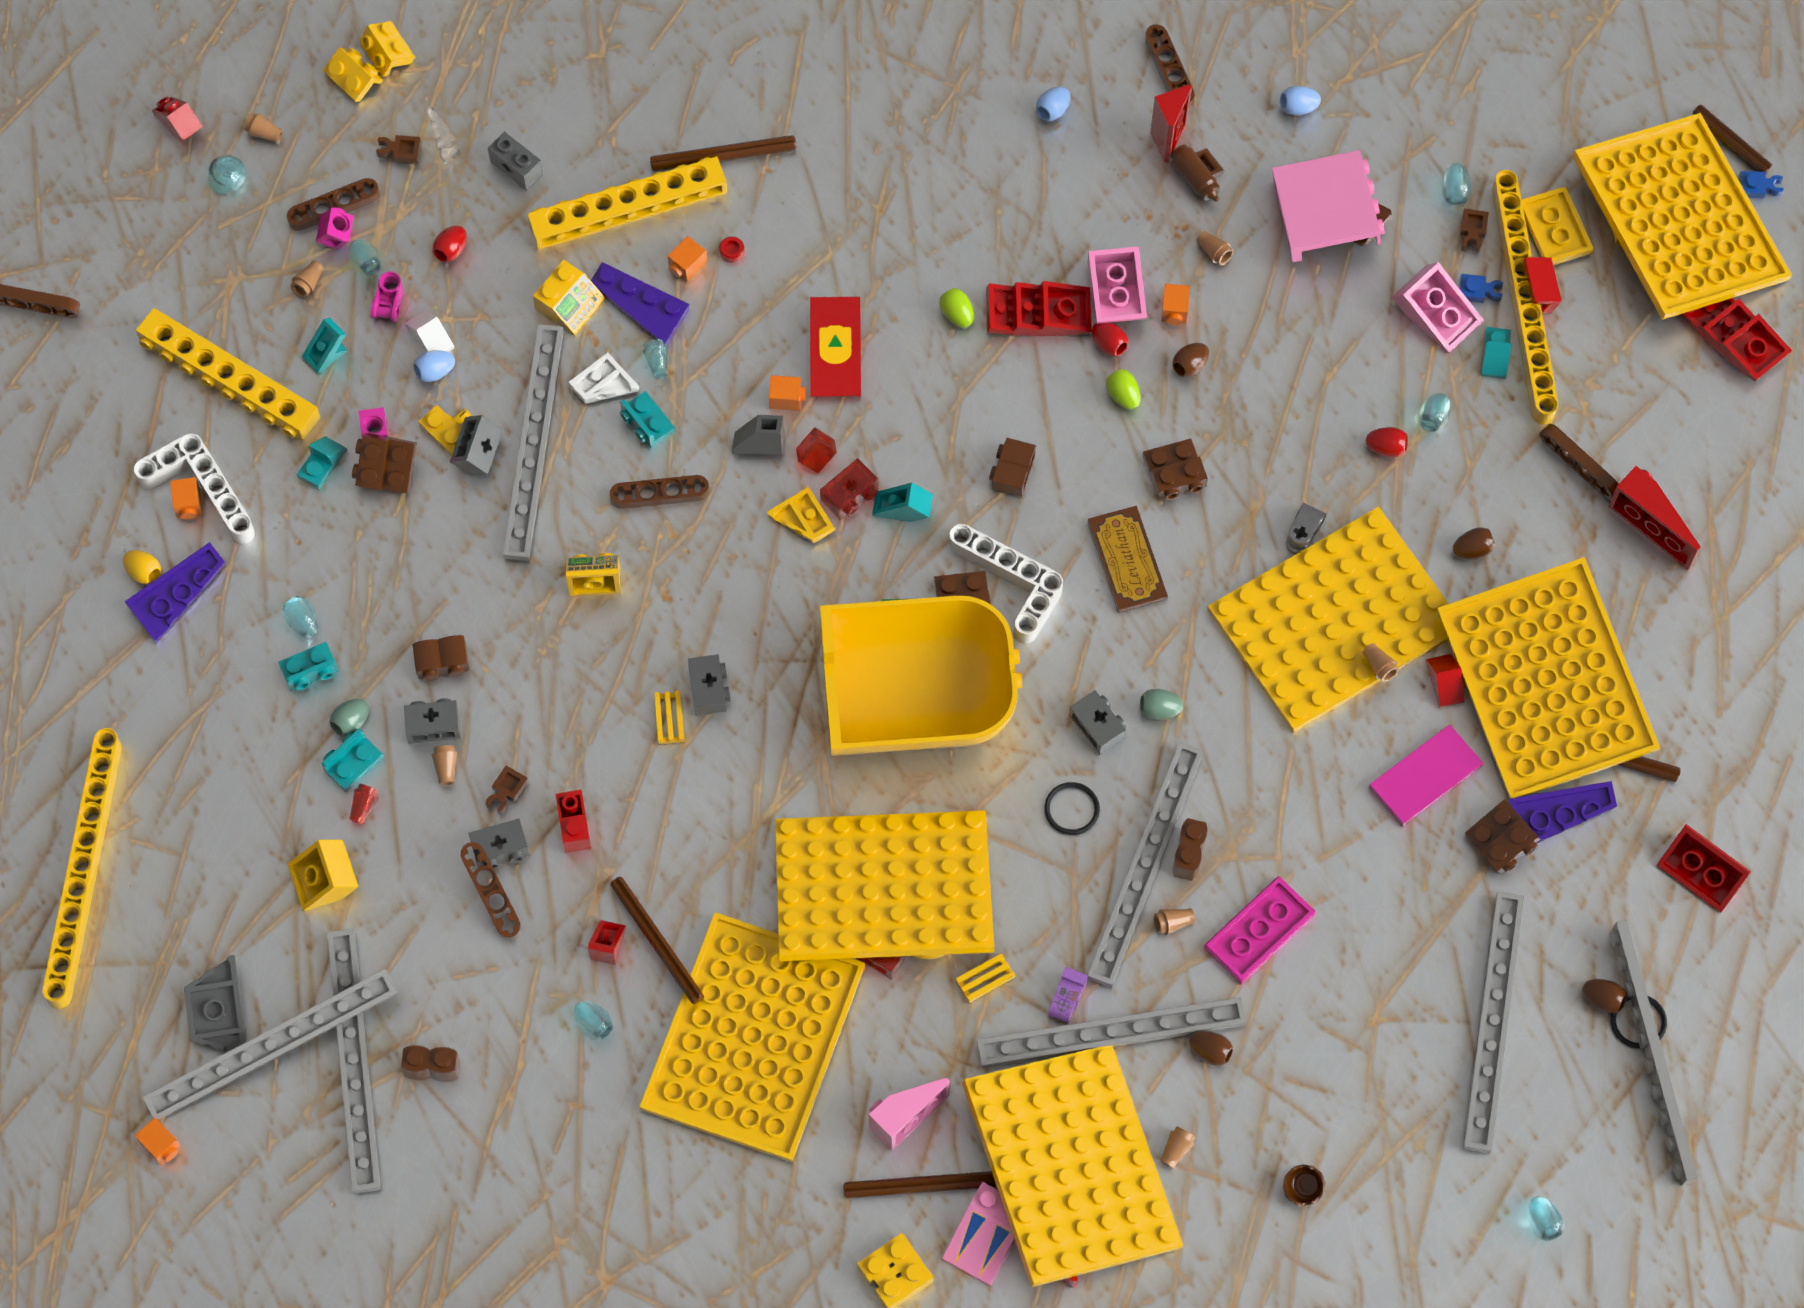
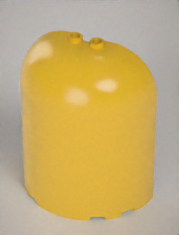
M946 596L820 606L831 756L972 746L992 739L1009 723L1016 708L1018 688H1022L1021 672L1016 673L1015 664H1020L1019 649H1014L1012 632L1008 622L991 604L970 596Z

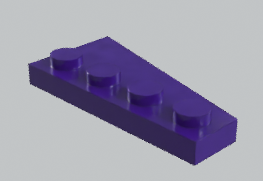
M604 262L600 264L590 280L603 294L605 299L619 307L629 319L637 322L646 333L654 336L664 348L667 347L690 309L688 303Z
M209 542L127 599L125 604L157 644L225 566V561Z
M1612 781L1508 800V803L1541 839L1537 843L1617 807Z

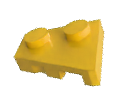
M809 486L767 511L771 519L812 543L835 531L834 526Z

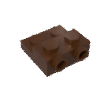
M372 433L364 434L362 439L357 440L355 453L360 454L358 464L355 463L352 469V478L356 479L355 486L408 493L410 491L417 442Z
M1191 438L1143 451L1142 456L1158 500L1164 498L1171 500L1182 493H1197L1203 490L1204 487H1207L1208 477L1200 456H1197Z
M985 571L934 576L936 597L970 596L991 604Z
M1506 799L1501 801L1465 832L1468 838L1500 874L1503 871L1505 873L1511 871L1518 864L1516 860L1523 854L1526 856L1537 849V842L1541 840Z

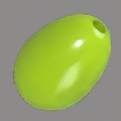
M952 288L940 297V308L950 322L961 328H967L973 324L974 310L971 301L962 290Z
M1119 369L1106 378L1107 391L1117 404L1128 410H1132L1140 404L1139 386L1129 371Z

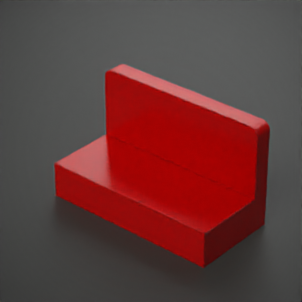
M1526 257L1523 263L1533 303L1541 305L1542 313L1551 314L1562 302L1552 258Z

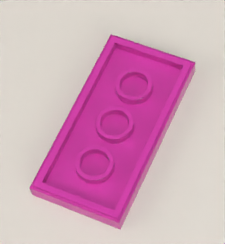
M1449 724L1373 781L1369 788L1397 821L1404 826L1481 768L1484 763Z
M1278 876L1218 931L1203 948L1239 984H1243L1316 915V911Z

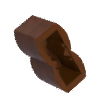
M1006 438L1004 444H999L996 458L1000 460L997 466H992L989 480L993 481L992 489L1022 497L1034 462L1036 445L1011 438Z
M454 635L412 643L418 679L434 681L442 675L459 677L464 675V672L470 671L464 635Z
M1187 818L1183 823L1173 863L1174 877L1193 881L1197 876L1207 836L1206 822Z
M418 1045L403 1048L401 1068L406 1077L414 1080H425L432 1077L443 1082L458 1079L460 1058L454 1049L437 1047L429 1050Z

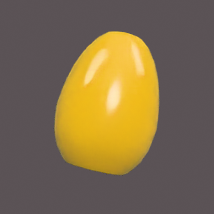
M130 550L124 554L123 566L134 581L148 585L160 577L161 565L153 555L141 550Z

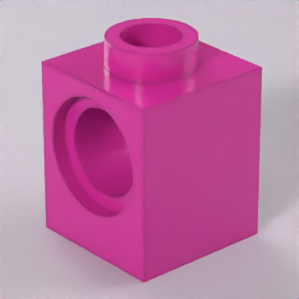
M331 207L320 215L315 242L339 250L349 243L354 216L345 213L341 208Z
M384 407L358 411L361 437L366 433H370L369 431L372 428H380L378 432L372 434L389 437Z

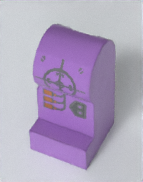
M1065 967L1048 1016L1069 1023L1087 984L1088 975Z

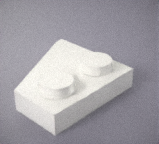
M608 352L569 381V387L585 404L635 393L639 390L638 384Z

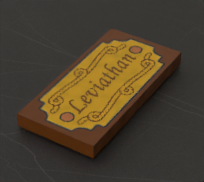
M1137 505L1089 518L1087 523L1118 613L1167 600L1168 595Z

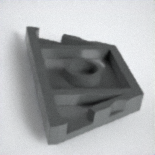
M230 955L226 958L227 960L214 969L211 968L201 978L194 980L184 987L191 1041L226 1053L247 1042L235 955Z

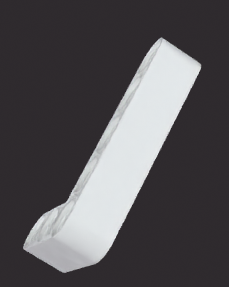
M186 434L136 462L134 473L139 485L145 489L156 488L190 469L233 540L239 544H246L254 538L255 531L248 514L198 435ZM190 447H198L193 452L187 451ZM175 459L173 463L165 464L167 460ZM204 466L210 467L207 471H199ZM152 471L151 475L147 477L142 476L145 472ZM216 486H222L219 491H211ZM234 506V509L231 511H224L226 507ZM240 526H247L244 531H236Z
M965 524L955 525L951 529L949 536V546L952 552L1031 593L1016 617L1014 636L1019 642L1024 644L1034 641L1061 597L1063 587L1061 575ZM962 536L967 540L965 542H957L955 538ZM985 548L990 552L987 554H980L979 552H977V550ZM1009 560L1012 564L1004 566L1000 564V561ZM1024 572H1032L1034 576L1027 578L1022 574ZM1048 583L1055 584L1057 588L1050 590L1047 589L1045 585ZM1035 604H1041L1045 608L1042 610H1035L1032 606ZM1022 625H1029L1032 629L1030 631H1023L1020 627Z

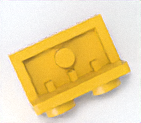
M391 21L367 25L359 40L362 48L366 51L382 77L388 76L392 67L412 64L415 58Z
M339 47L322 71L352 99L360 102L373 83L381 84L383 79L377 74L379 71L373 65L361 60L362 55L353 48L345 49Z

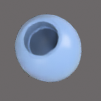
M1304 86L1289 87L1280 96L1282 110L1290 115L1307 114L1315 110L1321 102L1320 95L1315 90Z
M1054 87L1045 91L1036 102L1038 116L1045 121H1054L1060 118L1069 106L1070 92L1065 87Z
M443 350L425 352L414 361V372L421 381H437L452 370L455 365V358L450 352Z

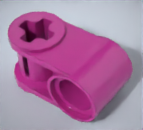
M388 271L380 276L376 294L371 305L370 315L372 319L381 317L391 319L395 323L398 321L404 288L401 278L397 273ZM390 284L397 285L394 289H386Z

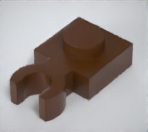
M396 135L395 141H390L386 137L378 138V144L386 146V148L382 150L376 149L377 157L387 158L393 155L394 162L419 163L420 137Z
M1464 208L1460 235H1465L1461 245L1462 251L1466 250L1468 243H1473L1476 246L1475 253H1479L1482 244L1480 238H1485L1489 212Z
M506 765L492 785V790L496 794H492L487 798L486 807L490 808L494 802H499L501 805L498 807L497 812L499 815H502L507 808L506 801L508 799L513 802L517 800L529 782L528 777Z

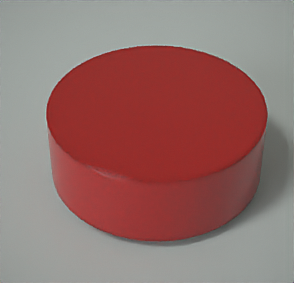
M727 237L721 241L719 246L720 256L726 262L734 263L741 260L744 256V244L737 237Z

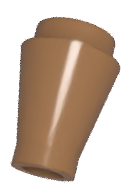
M251 113L244 127V130L249 132L250 136L275 143L279 142L283 134L282 129L278 128L260 113Z
M1203 231L1198 236L1196 242L1203 248L1213 263L1224 265L1230 260L1233 255L1230 243L1209 234L1207 231Z
M312 261L292 278L290 285L292 291L303 298L311 295L321 273L324 271V267L319 262Z
M1375 643L1368 645L1363 650V654L1377 679L1387 682L1398 673L1397 662L1379 649Z
M452 745L434 747V753L431 754L439 785L454 784L458 753L455 752V747Z
M1191 908L1160 909L1159 913L1154 914L1153 920L1157 933L1168 935L1187 925L1194 924L1195 916Z
M1176 1126L1174 1131H1170L1160 1161L1174 1169L1176 1164L1193 1147L1194 1144L1192 1142L1195 1136Z

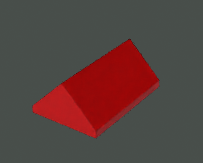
M1189 85L1160 94L1154 98L1150 134L1163 161L1169 163L1171 153L1175 150L1187 123L1192 88Z
M1687 824L1684 825L1656 864L1719 912L1725 909L1751 873L1750 870Z

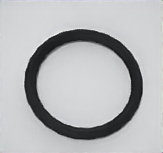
M1066 782L1058 785L1048 794L1044 810L1046 818L1053 828L1064 834L1077 835L1091 829L1096 823L1100 813V804L1097 796L1089 787L1077 782ZM1079 788L1092 798L1095 810L1091 821L1084 827L1066 829L1059 826L1053 820L1050 813V803L1053 796L1062 789Z
M1648 996L1649 1003L1657 1008L1661 1016L1662 1025L1658 1033L1659 1040H1661L1667 1028L1666 1013L1655 999ZM1611 1013V1026L1616 1037L1627 1046L1640 1048L1639 1043L1626 1039L1620 1033L1616 1024L1617 1013Z

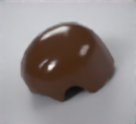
M1301 1164L1294 1166L1284 1176L1283 1189L1285 1195L1298 1206L1315 1204L1324 1195L1326 1186L1324 1176L1321 1171L1312 1165Z

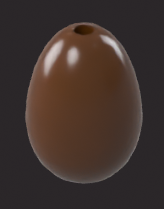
M1198 342L1182 347L1173 357L1172 366L1174 371L1181 377H1192L1198 374L1208 361L1209 348L1207 345Z
M1479 527L1461 535L1455 541L1452 548L1457 558L1475 560L1488 556L1496 546L1490 530Z
M1606 979L1588 980L1582 988L1585 999L1592 1006L1605 1013L1614 1014L1620 1012L1627 999V993L1622 986Z
M1197 1031L1189 1039L1192 1051L1207 1064L1223 1066L1228 1063L1232 1056L1233 1046L1231 1042L1219 1033Z

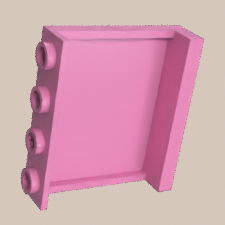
M1360 150L1272 168L1275 190L1292 262L1302 261L1301 252L1371 237H1375L1377 245H1381L1380 234H1384L1382 219L1377 220L1376 214H1379L1377 199L1372 200L1371 194L1375 193L1372 179H1367L1366 174L1370 173L1367 159H1362Z

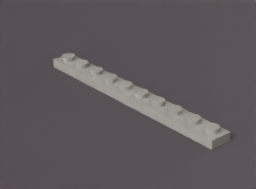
M538 324L504 544V559L530 560L564 334L562 326Z
M1179 742L1088 972L1087 979L1112 988L1200 764L1203 750Z
M1497 892L1463 1146L1465 1150L1488 1154L1492 1151L1524 900L1522 895Z
M1627 920L1617 921L1612 931H1610V940L1613 947H1617L1619 954L1617 956L1618 969L1620 972H1624L1626 979L1624 990L1627 993V998L1630 997L1632 1001V1020L1634 1023H1638L1640 1031L1638 1033L1639 1046L1641 1049H1645L1647 1056L1645 1068L1648 1075L1651 1074L1653 1078L1652 1094L1655 1100H1659L1661 1108L1659 1111L1660 1123L1663 1127L1666 1126L1668 1133L1666 1145L1670 1153L1673 1152L1674 1174L1677 1179H1680L1682 1186L1693 1184L1697 1179V1174Z
M354 929L327 932L333 996L360 982ZM362 1012L336 1026L352 1191L354 1194L381 1190L364 1016Z
M384 969L147 1094L143 1099L152 1117L160 1120L398 993L387 971Z
M1239 997L978 1039L977 1047L981 1068L1067 1055L1097 1047H1117L1191 1035L1197 1031H1216L1246 1026L1247 1022L1242 998Z

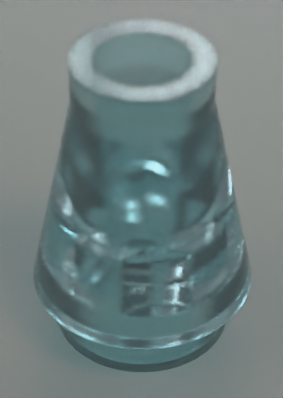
M661 339L646 342L643 354L653 373V377L659 379L668 376L667 345H664Z

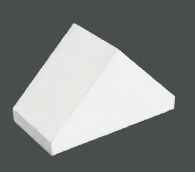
M424 310L405 323V326L426 352L434 350L449 352L454 349V345L438 317L427 310Z

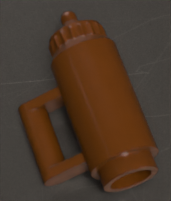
M1186 144L1177 147L1170 156L1172 164L1198 196L1205 201L1213 199L1214 202H1218L1219 197L1217 194L1220 191V186L1217 183L1216 177L1221 176L1225 170L1207 148L1195 153ZM1201 158H1202V159L1206 162V164L1210 167V169L1212 170L1211 172H1210V170L1206 167V165L1202 162Z

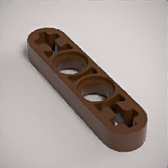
M1158 24L1149 26L1146 30L1145 42L1167 92L1186 85L1192 87L1165 27ZM1152 34H1156L1157 37H1160L1159 47L1157 39L1155 37H1152ZM1166 52L1172 56V59L1165 62L1160 60L1159 55ZM1170 73H1178L1181 79L1174 82L1169 80L1168 75ZM1193 87L1191 88L1189 108L1194 103L1195 93Z
M364 178L295 205L287 211L288 224L296 231L305 230L319 224L321 214L315 212V208L320 204L327 205L328 209L331 207L341 208L345 213L373 203L380 194L378 184L371 178ZM368 187L372 193L367 194L364 188ZM355 191H357L359 199H356L354 194ZM343 195H348L352 198L345 205L340 204L338 199ZM309 209L312 214L311 218L309 217V213L307 212V210ZM300 215V217H302V221L298 222L295 219V216Z
M0 284V305L66 318H76L78 315L80 303L73 298Z
M1549 423L1539 432L1541 440L1604 498L1612 499L1619 483L1556 425Z
M701 475L621 482L615 484L610 489V500L614 507L620 509L700 501L708 496L709 483ZM683 484H686L687 494H684ZM695 484H700V487H702L700 489L701 492H695ZM670 485H675L679 488V492L674 496H669L665 493V489ZM643 488H651L654 494L650 498H643L640 496V491ZM634 489H635L636 499H633V497H632V490H634ZM620 491H624V500H619L618 495Z
M467 843L461 850V859L497 931L504 937L510 938L515 936L520 930L519 918L484 849L478 843ZM471 846L474 850H480V854L477 855L479 862L481 863L485 860L487 866L479 867L474 872L470 869V866H475L473 860L465 858V855L468 853L467 848ZM487 870L492 874V881L489 885L482 886L477 882V874L480 871ZM493 894H500L504 898V905L498 910L491 908L489 905V898ZM507 907L511 911V913L506 914L508 920H515L516 922L512 933L501 929V926L504 925L502 917L498 920L494 917V914L502 913Z

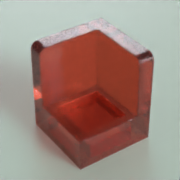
M816 427L810 431L796 448L798 462L816 473H819L837 453L835 440Z

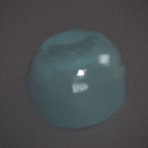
M232 155L217 157L208 168L207 182L212 190L220 194H226L227 191L233 189L238 190L246 180V168L243 162Z

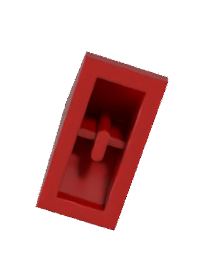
M1451 654L1426 659L1425 662L1439 708L1464 703L1462 669Z
M600 920L588 943L590 960L616 965L626 925Z

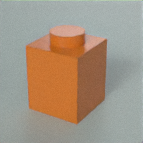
M689 236L668 255V268L670 272L677 278L682 277L687 282L707 262L706 250Z
M1165 284L1161 322H1167L1171 325L1186 324L1189 285Z
M771 375L769 409L800 411V402H805L806 387L801 386V377Z
M196 477L171 480L173 510L177 519L190 520L196 516L203 515L200 487Z
M156 1117L134 1135L160 1165L164 1161L169 1162L172 1160L181 1147L177 1139Z

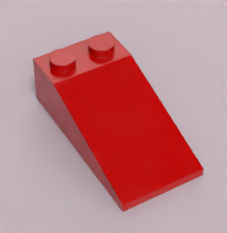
M1635 466L1617 485L1608 507L1689 570L1701 546L1648 471L1641 470Z

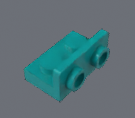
M646 391L629 402L625 399L620 401V415L626 424L631 423L634 426L637 438L642 443L646 442L650 448L676 432L674 425Z
M327 642L278 661L291 692L294 690H304L311 683L330 679L335 673L339 672Z
M359 728L356 732H350L336 750L329 751L324 756L321 764L324 772L340 788L347 792L384 758V755L365 737L364 732Z

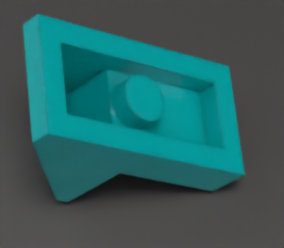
M331 318L323 319L301 357L317 373L322 372L347 351L341 344L346 333Z
M1486 327L1481 376L1506 379L1512 347L1510 343V329Z
M326 436L308 446L311 454L297 473L299 479L320 490L347 451L346 447Z

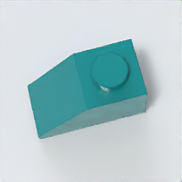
M912 482L877 491L872 515L907 522L929 518L933 494Z

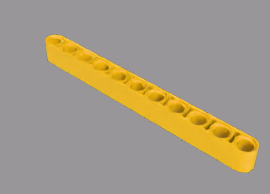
M1502 170L1497 173L1492 188L1494 206L1531 414L1536 423L1546 425L1551 423L1555 417L1558 408L1557 393L1541 305L1533 303L1523 263L1526 257H1532L1518 178L1514 172ZM1501 184H1507L1509 187H1503ZM1504 206H1511L1513 209H1507ZM1508 228H1515L1517 231H1511ZM1512 250H1519L1521 253L1518 254L1513 252ZM1516 272H1522L1525 276H1520ZM1520 294H1526L1530 298H1523ZM1529 316L1533 321H1528L1524 317ZM1528 339H1534L1538 343H1531ZM1537 361L1542 366H1536L1532 362ZM1536 384H1542L1546 388L1540 389L1536 386ZM1540 407H1546V408H1548L1550 411H1549V412L1542 411V410L1540 409Z
M103 728L94 736L43 984L45 999L56 1009L66 1007L72 999L122 751V744L116 732L110 728ZM114 740L111 746L102 747L105 741ZM101 765H109L105 771H97ZM104 789L101 795L92 796L95 790ZM91 814H99L96 820L87 821ZM88 838L94 839L90 845L82 846L84 840ZM80 864H89L85 870L77 871ZM75 889H84L79 896H72ZM78 913L76 920L67 921L70 914ZM68 938L73 939L70 946L62 947L64 940ZM68 964L65 971L56 972L59 965ZM55 990H63L60 997L51 998Z

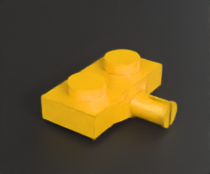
M435 405L418 422L452 456L462 428L461 424L464 422L465 417H470L471 414L466 408H463L456 416L452 417L446 414L438 405Z

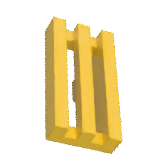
M676 690L675 693L665 691L664 694L654 692L658 744L685 742L680 690ZM672 699H676L679 736L675 737L673 735L671 711ZM661 700H665L668 727V737L664 738Z
M1002 953L956 978V983L968 1003L1015 978L1014 972L1011 971ZM999 963L1001 964V966L964 985L966 981L974 978L975 976L985 972L986 970L994 967ZM1005 971L1006 975L971 994L969 993V990Z

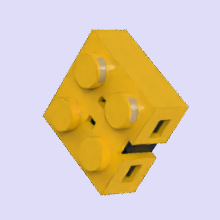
M903 1233L857 1263V1269L868 1285L875 1286V1295L884 1308H896L933 1283L934 1277Z

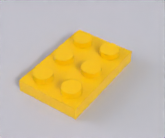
M1566 186L1522 199L1525 221L1541 257H1551L1554 266L1593 253L1592 243Z

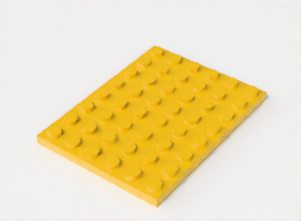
M1701 113L1576 149L1573 152V159L1662 320L1788 281L1792 276Z
M1379 506L1207 607L1210 615L1293 733L1381 681V679L1375 677L1363 654V650L1368 645L1375 643L1379 649L1397 662V667L1400 670L1448 641L1437 608L1449 603Z
M1585 557L1437 608L1455 659L1462 669L1463 680L1509 799L1528 796L1660 750L1659 743Z
M986 810L775 819L779 961L994 953Z
M715 912L690 975L703 993L704 999L697 1004H692L686 994L683 993L639 1109L793 1162L865 969V963L852 958L779 961L778 933Z
M1113 1046L1097 1047L963 1080L962 1085L1031 1287L1174 1251L1183 1246Z

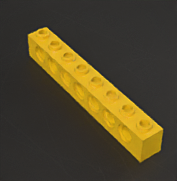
M718 157L703 158L697 163L680 165L667 172H656L647 178L633 179L627 184L617 187L610 186L603 191L593 194L586 193L580 198L570 201L563 200L547 208H537L527 213L536 246L540 250L726 194L727 183ZM695 178H702V179H703L702 181H699V182L693 181ZM672 185H678V186H679V187L676 188V189L669 188V187L672 186ZM649 192H654V193H656V194L653 195V196H647V195H646V194L649 193ZM625 199H630V200H632V201L629 202V203H623V202H622V201L625 200ZM602 206L608 207L606 210H599L598 208ZM579 213L585 214L582 217H575ZM553 221H561L559 224L556 225L551 224V222Z
M155 308L150 311L136 329L139 343L142 347L149 351L155 350L168 363L173 361L178 364L184 373L190 376L192 374L196 375L207 387L212 388L214 386L219 389L220 393L228 400H237L248 412L253 413L255 411L260 414L266 423L272 426L274 424L278 425L291 438L296 436L303 441L321 418L318 408L312 403ZM163 337H170L166 341H160ZM184 349H191L188 353H181ZM211 361L209 365L201 366L203 362ZM224 374H232L228 378H221ZM252 386L250 390L242 391L244 387ZM267 398L273 399L269 403H262ZM286 411H293L291 415L283 416Z

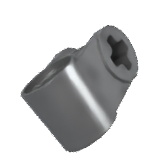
M1302 503L1289 530V536L1286 541L1288 550L1291 553L1297 554L1308 548L1315 535L1319 532L1327 514L1306 503Z

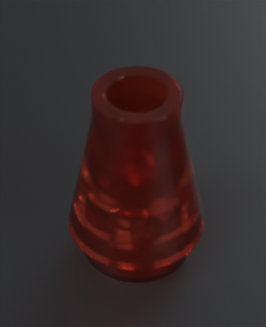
M359 784L358 788L354 789L349 820L363 825L379 799L377 797L379 790Z

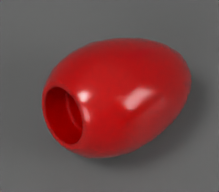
M455 225L440 232L432 245L434 256L442 262H451L457 259L463 252L467 242L466 230L462 226Z
M1096 322L1092 327L1093 340L1106 355L1117 357L1122 355L1128 348V337L1119 326L1111 322L1100 324Z
M1378 428L1369 432L1366 436V446L1376 454L1385 457H1399L1406 453L1408 435L1399 428Z

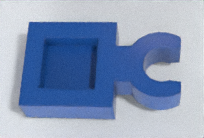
M1740 171L1739 182L1748 198H1765L1766 192L1773 196H1781L1783 193V188L1774 186V184H1781L1783 176L1774 175L1771 178H1766L1765 172Z
M1461 274L1459 289L1469 302L1483 303L1485 297L1492 301H1501L1503 294L1496 293L1493 289H1502V281L1494 280L1486 283V276Z

